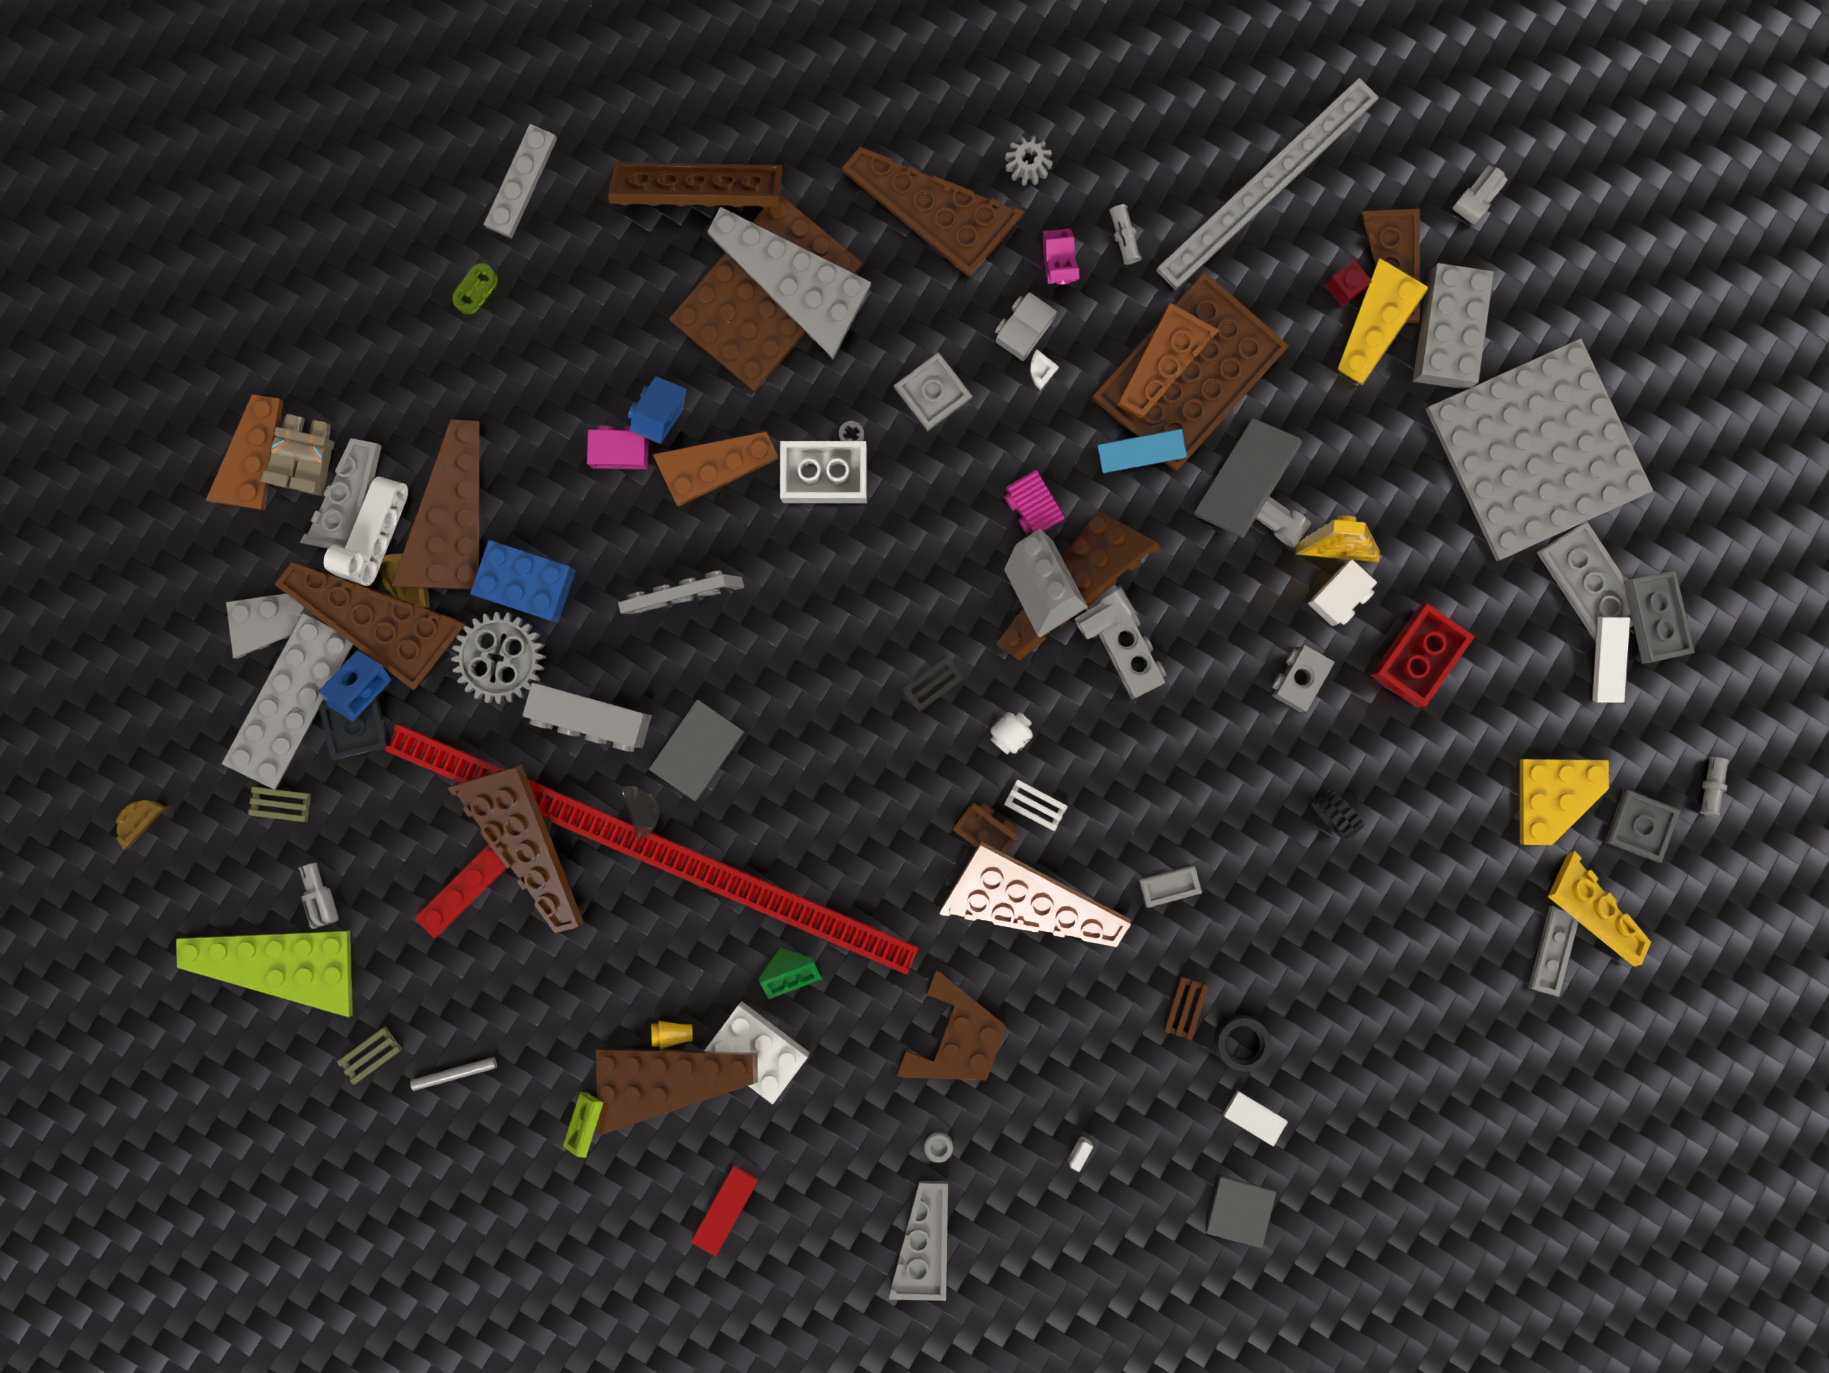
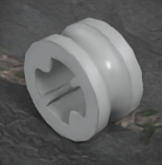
M845 422L839 429L840 441H853L851 438L847 440L844 438V435L847 436L846 430L848 428L852 431L856 429L859 431L860 434H856L858 439L855 441L864 440V430L858 422Z

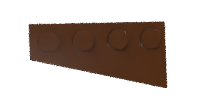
M1420 209L1362 211L1361 216L1375 269L1380 258L1420 282ZM1420 302L1405 323H1419Z

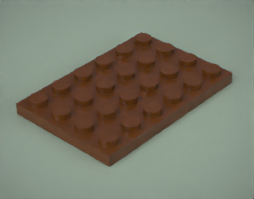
M781 195L779 206L764 208L752 221L753 224L855 275L863 267L862 262ZM727 253L722 256L669 318L672 324L754 392L760 388L806 334V331Z
M1206 272L1199 277L1175 306L1215 327L1219 331L1188 364L1180 376L1167 388L1165 393L1144 417L1140 418L1116 404L1155 328L1092 397L1094 401L1135 437L1183 429L1187 457L1165 461L1175 472L1178 471L1289 346Z

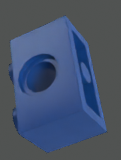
M357 650L318 692L330 708L349 720L354 721L388 685L391 678L381 664Z

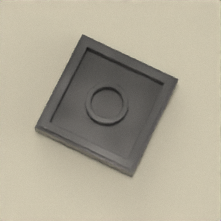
M1624 789L1605 843L1657 863H1662L1681 810Z
M1219 1175L1205 1232L1210 1235L1263 1248L1276 1191Z

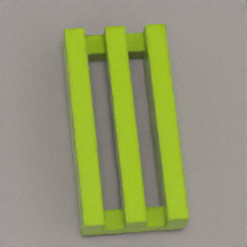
M580 1092L563 1144V1147L577 1157L583 1158L587 1156L603 1105L601 1100H597L598 1098L591 1096L587 1092Z

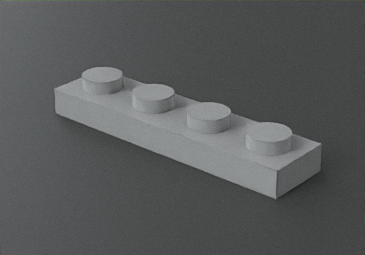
M529 124L485 220L484 225L486 228L512 239L556 143V135Z

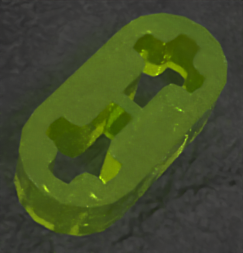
M487 264L475 265L455 290L453 303L462 313H475L497 284V275L493 269ZM480 273L483 275L487 273L489 280L487 282H480L477 276ZM463 296H470L473 302L470 305L467 303L463 305L464 302L461 298Z

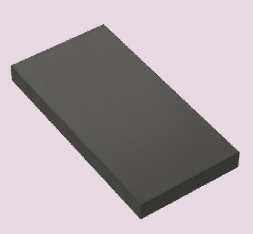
M1252 418L1195 510V515L1244 538L1303 443L1301 439Z

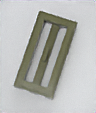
M252 787L251 793H253V798H250V804L252 805L248 815L308 822L311 794ZM261 794L299 798L303 799V804L260 799ZM259 805L302 810V814L296 815L259 810Z
M384 1027L337 1063L345 1069L344 1073L346 1076H350L352 1079L350 1080L351 1083L355 1085L399 1053L402 1048L387 1027ZM382 1036L387 1039L353 1065L348 1062ZM387 1046H392L393 1049L360 1074L356 1073L355 1070Z

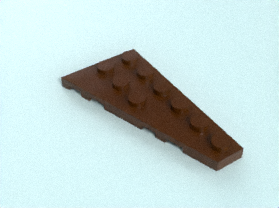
M597 1049V1100L603 1102L597 1121V1136L757 1083L758 1053Z

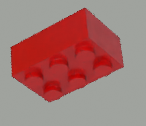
M1428 603L1418 606L1370 676L1414 707H1426L1475 636Z

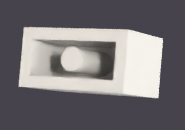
M1350 560L1345 562L1308 604L1331 626L1337 625L1340 622L1344 625L1355 614L1352 609L1359 602L1364 604L1374 594L1372 588L1377 582L1355 561Z

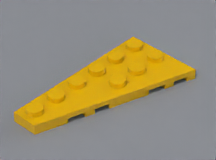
M1338 516L1337 520H1331L1330 523L1325 524L1322 528H1318L1317 531L1312 532L1309 536H1305L1296 545V554L1374 563H1379L1380 550L1366 523L1356 522V517Z

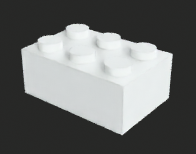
M780 441V499L782 502L867 503L866 441Z
M742 1001L705 1049V1051L758 1053V1082L749 1085V1087L772 1104H774L810 1053Z

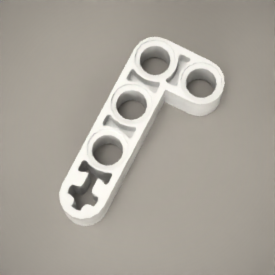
M379 476L372 481L346 547L341 548L333 545L326 551L324 556V567L326 570L340 578L365 586H369L374 582L407 500L408 488L406 484Z

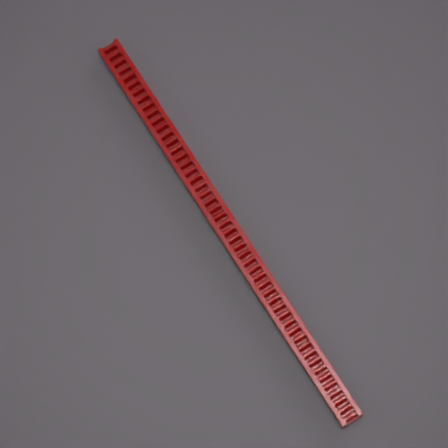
M395 725L394 735L390 744L385 748V751L459 783L504 770V768L403 725ZM528 779L543 819L904 974H908L918 951V946Z

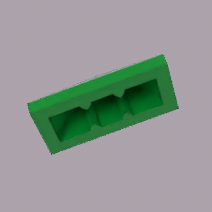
M779 948L760 976L759 982L768 999H771L822 978L812 958Z

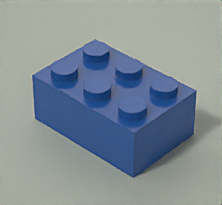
M489 540L470 594L558 623L576 570Z

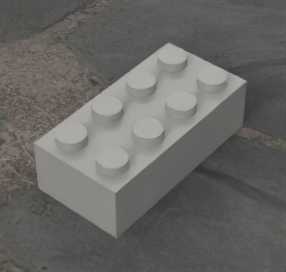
M1437 263L1428 272L1426 284L1428 290L1424 298L1413 382L1466 390L1478 383L1493 271Z
M535 683L531 685L523 712V717L530 718L529 724L549 729L556 725L558 726L557 732L578 737L581 732L586 734L585 740L600 744H607V740L613 741L612 747L628 752H634L635 748H643L652 717L648 714Z

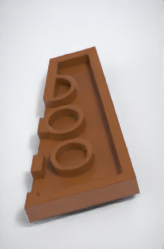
M1169 303L1116 405L1140 418L1144 417L1165 393L1167 388L1180 376L1188 364L1201 352L1203 347L1219 330Z

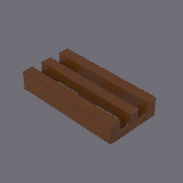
M1180 976L1163 1029L1164 1032L1192 1040L1209 986L1207 984ZM1185 984L1190 985L1177 1028L1172 1027ZM1196 987L1200 988L1187 1031H1183Z

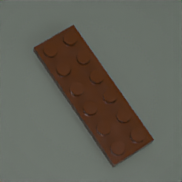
M615 162L608 192L609 203L620 205L648 204L650 206L659 204H675L677 206L704 205L707 207L715 205H731L733 207L760 206L764 208L779 206L783 176L782 165Z

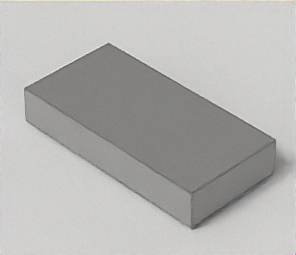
M1194 865L1139 879L1147 908L1202 893Z

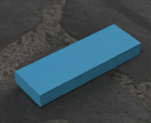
M1183 429L1098 445L1103 473L1187 457Z

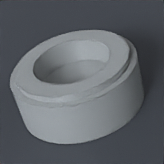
M944 1132L931 1133L925 1140V1154L934 1162L946 1161L953 1151L951 1138Z

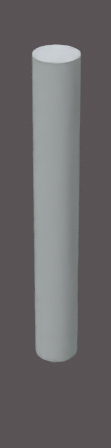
M491 1057L412 1079L410 1081L411 1088L415 1091L497 1068L496 1059Z

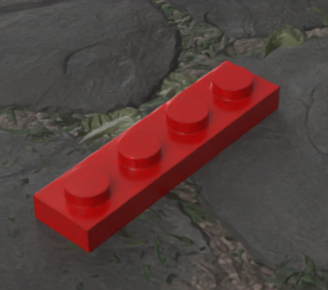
M488 845L415 917L417 922L433 938H437L507 869L491 846Z

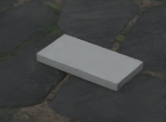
M1587 521L1577 525L1537 552L1595 642L1597 639L1598 617L1630 618L1629 628L1633 626L1624 585L1626 579Z

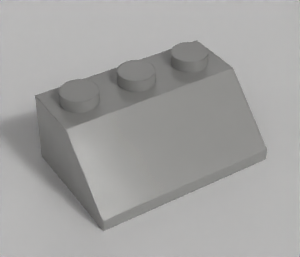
M1041 529L1016 544L1004 570L1035 632L1041 637L1088 606L1054 542Z

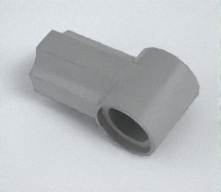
M1488 165L1472 187L1463 193L1452 209L1475 225L1491 206L1490 202L1508 180L1504 172L1497 167Z
M1270 496L1256 517L1257 520L1273 530L1274 535L1280 541L1290 547H1295L1311 525V522L1305 516L1295 510H1288Z
M1122 588L1099 601L1100 604L1074 619L1086 640L1096 636L1111 625L1115 626L1136 613Z

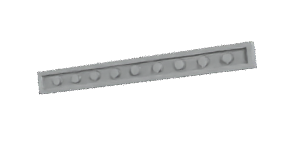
M1360 78L1355 81L1167 258L1156 271L1176 291L1361 117L1379 97Z

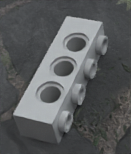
M1113 585L1088 605L1086 611L1100 604L1099 601L1122 587L1120 585L1117 587ZM1136 614L1115 626H1109L1098 634L1131 699L1164 684L1163 677L1166 676L1159 661L1154 662L1150 654L1153 648L1147 636L1142 637L1137 628L1140 626V622ZM1120 632H1127L1131 635L1132 644L1129 647H1123L1119 644L1118 635ZM1134 657H1140L1144 660L1145 668L1142 672H1135L1132 669L1131 660Z

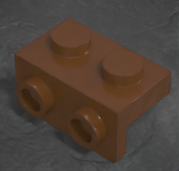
M972 802L952 829L976 848L980 841L1005 854L1019 838L1015 834L1017 828L1005 819L1000 823L993 818L992 814L995 811L983 802H980L978 806Z

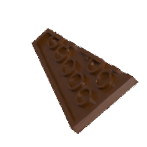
M862 147L842 167V171L969 278L1024 215L1022 210L1009 208L1002 205L999 201L989 200L974 194V191L936 176H928L913 167L900 165L893 162L890 158Z
M451 419L445 431L391 587L472 590L479 570V421Z
M1097 511L1063 555L1062 559L1088 606L1115 585L1117 578L1129 568L1134 570L1140 565L1139 560L1150 551L1154 554L1161 547L1154 540ZM1023 608L996 644L1017 660H1021L1046 640V634L1041 637L1037 635ZM1069 620L1063 622V623L1060 624L1059 626L1062 627V626L1065 625Z
M296 561L290 563L275 583L286 594L413 690L419 686L467 624L466 622Z
M522 764L448 787L453 796L457 795L465 805L463 810L468 817L473 816L481 827L482 836L507 869L511 867L519 878L517 883L523 890L526 888L535 900L534 906L554 933L577 928L584 922Z

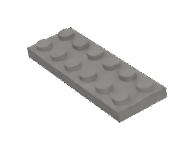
M303 613L222 764L275 790L319 710V705H322L324 701L318 691L343 666L354 644L326 623Z

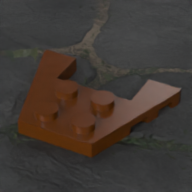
M935 970L927 995L954 1005L935 1059L932 1060L906 1050L897 1076L908 1078L987 1080L1007 1026L965 993L958 985L949 980L942 972Z

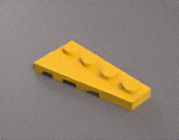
M1380 258L1371 279L1372 283L1368 287L1338 367L1341 373L1361 385L1364 384L1428 290L1426 285Z
M1576 851L1568 853L1548 897L1632 966L1642 965L1651 941L1628 914H1622L1617 907V900L1610 892L1605 893L1597 884L1598 877L1592 870L1587 871L1579 862L1582 858Z

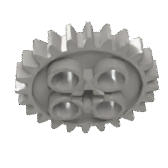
M495 612L493 620L488 614H483V623L478 619H472L474 628L464 626L463 628L467 633L466 637L457 635L458 640L462 644L452 648L459 652V656H455L451 660L459 662L460 665L453 669V672L463 674L458 679V683L468 682L465 691L470 693L476 690L474 694L476 699H480L485 694L486 703H491L494 696L497 704H503L504 696L508 702H514L515 693L519 697L524 698L523 688L530 690L531 680H541L535 674L536 670L541 671L545 669L538 664L539 660L546 658V656L538 654V650L542 649L544 644L534 642L540 635L538 633L529 634L532 629L530 624L521 627L523 619L520 617L516 618L512 623L513 617L509 613L505 615L503 620L499 612ZM492 634L494 637L493 646L486 649L483 646V639L486 635ZM503 634H506V639L502 644L501 637ZM519 640L522 649L517 655H513L510 651L511 643ZM500 654L504 656L503 662L494 660V655ZM484 661L487 664V672L483 676H479L476 672L477 664ZM511 667L515 672V677L511 682L506 683L503 674L507 668ZM495 673L496 681L492 683L491 678Z

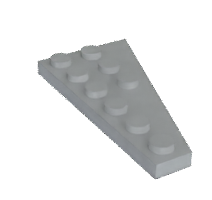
M720 207L708 230L709 236L834 359L871 287V282Z

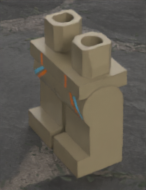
M287 414L282 428H275V438L271 447L267 471H263L261 482L323 496L331 459V450L334 447V441L329 440L331 425L326 422L312 420L310 433L306 434L302 433L305 419Z

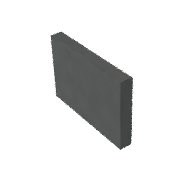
M1676 570L1625 580V590L1642 664L1695 653Z
M697 699L649 770L692 800L697 801L744 731Z

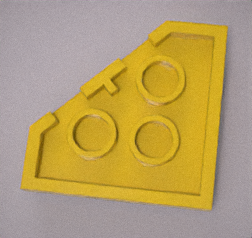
M1520 759V844L1553 845L1609 789V760Z

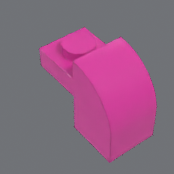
M1071 229L1043 231L1044 260L1048 284H1068L1079 279V267L1075 260L1074 236Z

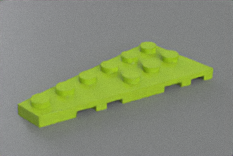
M350 931L176 939L177 968L346 1017L353 1016Z

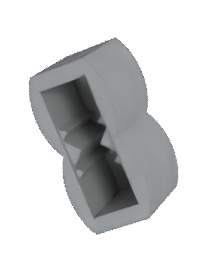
M1030 292L1025 298L1020 296L1011 309L1014 314L1009 320L1004 318L995 331L998 334L996 343L1022 361L1030 354L1055 319L1057 313L1056 310Z

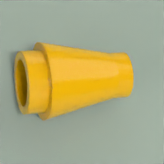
M658 1021V1024H651L652 1047H659L660 1050L681 1043L692 1042V1024L685 1025Z

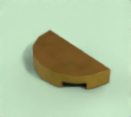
M149 800L133 802L125 807L116 820V823H118L117 841L124 850L129 849L166 807L157 801Z

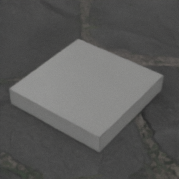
M939 352L894 385L895 390L927 431L972 398L970 392Z

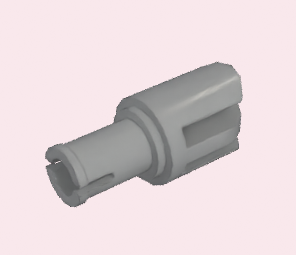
M317 862L298 868L306 890L301 898L309 925L313 929L338 920L330 888L327 889L326 886L323 887Z

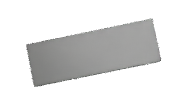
M1549 906L1528 987L1558 997L1578 926V921L1564 909Z

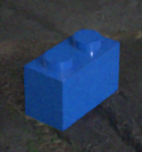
M655 376L650 386H644L640 395V401L638 403L634 402L629 410L628 418L631 419L630 431L661 444L684 408L687 389Z

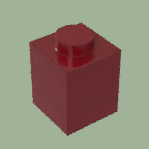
M1354 260L1332 276L1325 286L1340 306L1343 307L1362 293L1372 281L1356 260Z

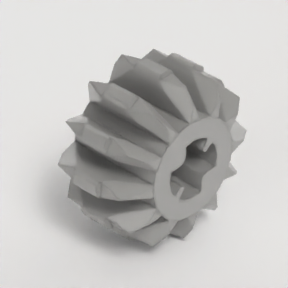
M1034 135L1031 136L1030 142H1026L1023 136L1019 138V145L1012 142L1010 144L1011 152L1005 155V160L1009 162L1006 164V171L1013 172V181L1022 177L1023 186L1027 184L1028 179H1031L1034 185L1038 184V176L1045 179L1048 175L1047 170L1052 168V161L1049 160L1052 155L1051 150H1044L1045 141L1036 144V137ZM1029 157L1030 161L1033 159V164H1027L1028 161L1024 162V158Z

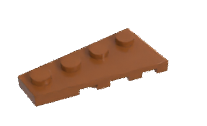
M258 395L251 396L206 501L265 510L269 484L261 482L263 471H267L271 447L275 438V428L279 427L283 400Z
M767 432L653 455L678 507L779 459Z

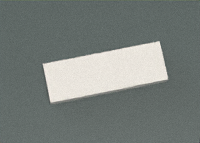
M1598 617L1593 686L1594 702H1624L1630 618Z

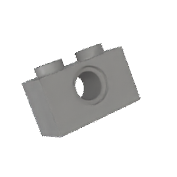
M1303 645L1298 650L1294 648L1290 652L1286 663L1289 665L1285 673H1279L1274 680L1272 688L1275 690L1271 695L1299 712H1307L1335 663L1308 646ZM1297 670H1301L1306 674L1304 685L1297 684L1294 679Z

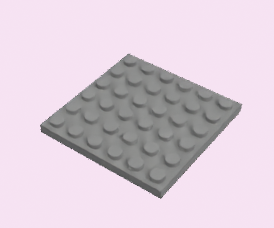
M1582 339L1426 408V412L1496 561L1653 491Z

